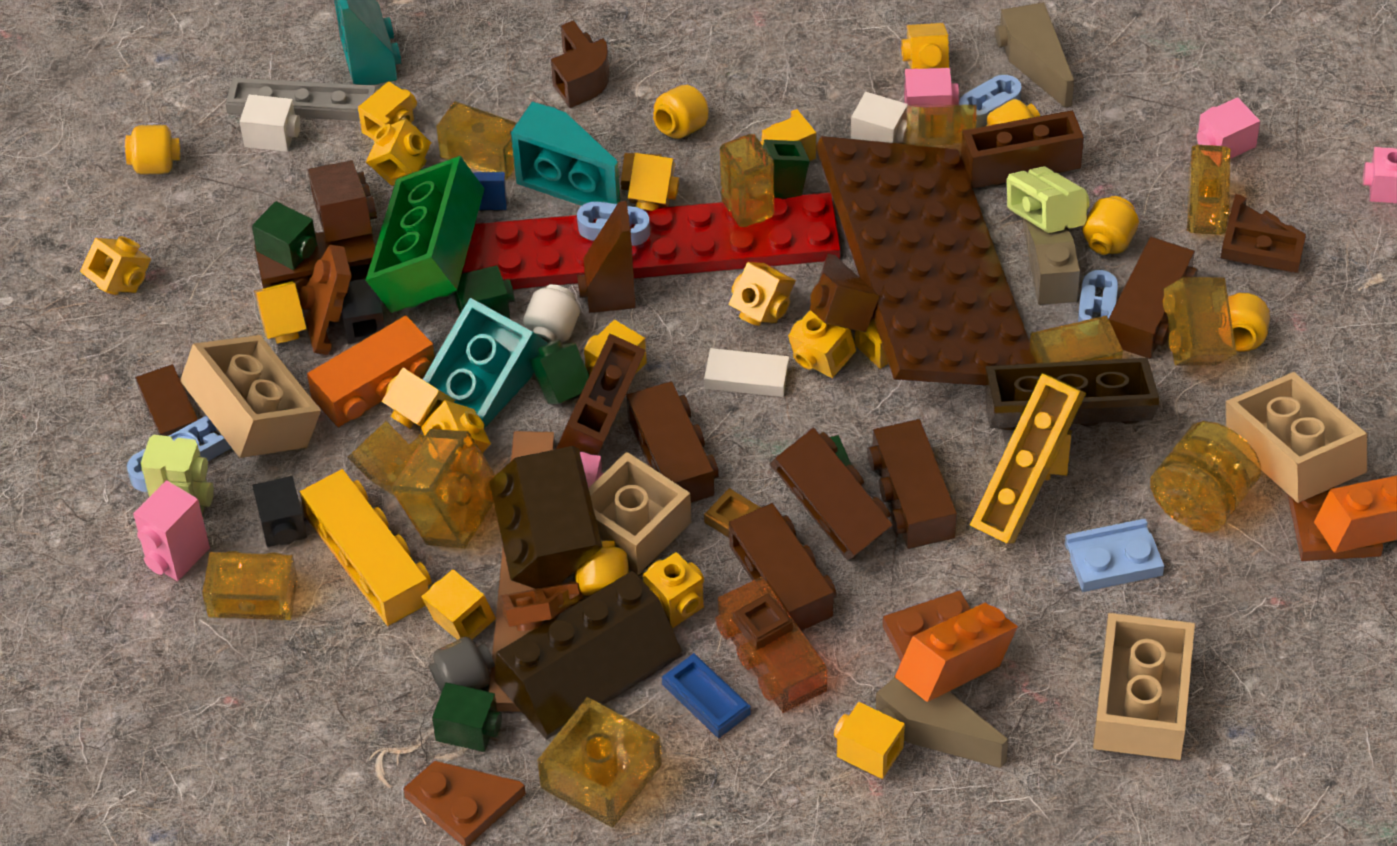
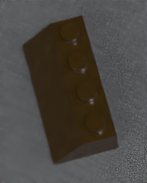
M1148 358L986 366V412L990 428L1002 430L1016 429L1041 374L1049 375L1086 393L1072 424L1094 426L1104 422L1134 424L1142 420H1152L1159 407V394Z
M632 570L497 651L495 683L547 740L680 658L682 650L659 598Z

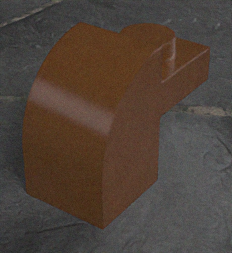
M574 20L561 25L564 54L551 59L553 86L569 108L594 99L604 91L609 82L608 47L605 39L602 38L593 42L587 32L583 33Z

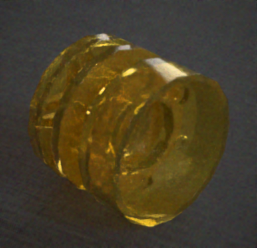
M1201 421L1191 425L1173 448V452L1168 454L1150 477V489L1156 502L1175 521L1194 531L1215 532L1219 531L1226 523L1230 515L1239 506V502L1245 498L1261 477V463L1257 453L1250 444L1235 431L1219 423Z

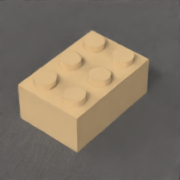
M261 335L193 343L180 382L239 458L308 447L321 410Z
M1295 372L1226 401L1227 440L1297 503L1367 473V433Z
M1108 613L1093 749L1181 760L1186 728L1195 623Z

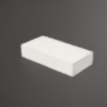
M710 348L704 377V389L784 397L789 369V356Z

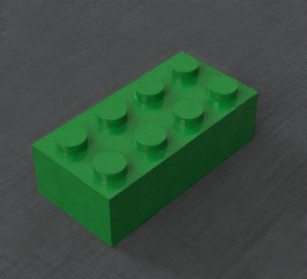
M461 156L396 179L366 277L367 283L391 313L404 308L416 307L422 302L439 296H448L458 288L485 189Z

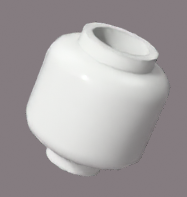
M548 285L546 288L535 291L523 318L525 328L533 331L547 343L559 339L561 343L569 340L581 310L578 302L575 300V295L567 288L559 285Z

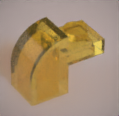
M907 105L906 144L935 146L962 143V130L976 128L977 105Z
M385 421L348 456V459L370 481L392 495L401 496L431 469L427 464V460L422 455L433 445L422 434L408 444Z

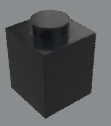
M366 279L350 281L342 308L348 344L361 342L385 328L381 300L367 283Z
M293 475L252 485L267 547L279 544L286 545L296 540L307 538Z

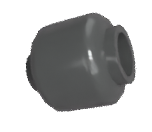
M462 637L437 649L433 654L434 663L428 665L441 693L446 682L481 690L490 684L489 669L495 667V663L485 643L477 646L470 637Z

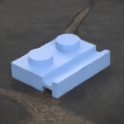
M1146 518L1071 533L1065 536V547L1069 550L1070 560L1082 592L1163 576L1164 564L1153 536L1148 531Z

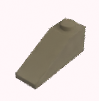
M1045 3L1001 9L1000 25L995 27L998 47H1004L1009 62L1063 107H1071L1074 78Z
M1022 218L1038 305L1077 302L1080 269L1074 240L1069 229L1065 227L1062 231L1047 233Z
M894 677L876 693V710L905 723L904 741L907 743L999 768L1007 762L1008 738L950 692L926 702Z

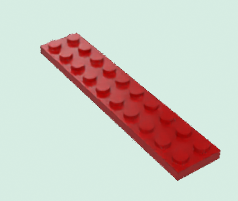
M831 193L808 194L787 199L763 198L661 207L653 211H646L650 220V236L644 243L632 246L634 278L745 269L747 262L765 263L769 266L824 262L828 253L840 259V245ZM577 215L475 224L462 274L498 265L502 279H509L513 289L577 284V275L585 274L583 258L594 241L580 235ZM631 224L630 229L634 228L636 224Z

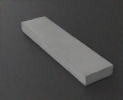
M232 78L225 105L228 114H242L249 94L293 99L295 115H299L300 118L360 121L358 106L379 90V88L374 85Z

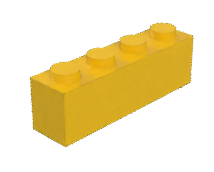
M1041 374L970 526L1007 544L1015 543L1084 399L1085 392L1049 375Z
M341 469L300 491L304 516L387 627L426 606L421 596L429 590L428 585L432 584L427 569L421 562L414 563L410 557V550L401 535L397 534L394 536L391 533L389 523L383 511L379 507L372 508L368 502L367 493L358 480L352 482L346 472Z

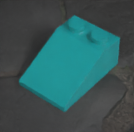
M334 0L340 40L352 83L356 85H376L397 80L395 65L402 64L398 43H390V39H394L390 17L383 18L379 3L376 0Z
M532 101L511 131L516 184L580 206L589 202L611 204L621 202L618 161L566 112Z
M469 298L423 380L455 399L454 403L475 409L485 428L530 380L534 370L529 360L539 356L538 348L548 343L533 331Z

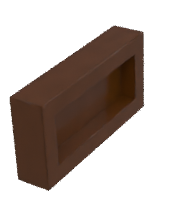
M173 364L135 377L138 389L158 435L169 436L198 420Z

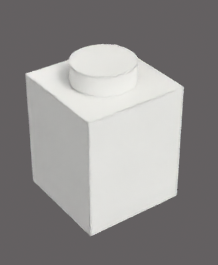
M865 92L851 116V139L905 143L911 130V121L907 120L908 104Z
M248 95L239 121L244 147L288 152L292 138H297L300 132V116L295 115L293 99Z

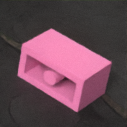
M167 480L133 513L138 530L137 536L141 541L145 556L144 561L156 574L162 575L164 573L179 581L210 549L198 498Z

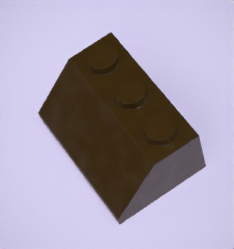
M570 446L516 457L489 481L511 581L535 589L559 585L602 548L579 448Z

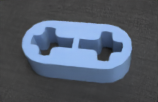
M998 75L965 93L959 100L958 117L960 122L970 128L986 126L987 116L990 112L1012 99L1021 101L1022 87L1020 81L1010 75Z
M589 202L581 206L577 212L580 235L594 241L617 204ZM627 206L630 227L631 224H636L631 229L632 246L640 245L647 241L650 236L649 216L641 208Z
M1091 271L1084 276L1082 282L1078 329L1087 338L1102 339L1107 336L1108 319L1116 305L1118 289L1116 277L1108 271ZM1096 287L1104 288L1103 297L1095 296ZM1093 312L1101 313L1100 322L1092 321Z

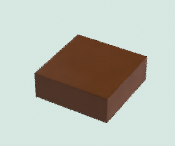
M769 593L733 612V622L756 650L792 631V621Z

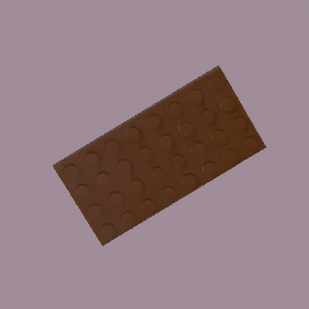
M821 136L816 149L859 277L879 295L873 318L894 380L986 386V366L1037 363L958 149Z

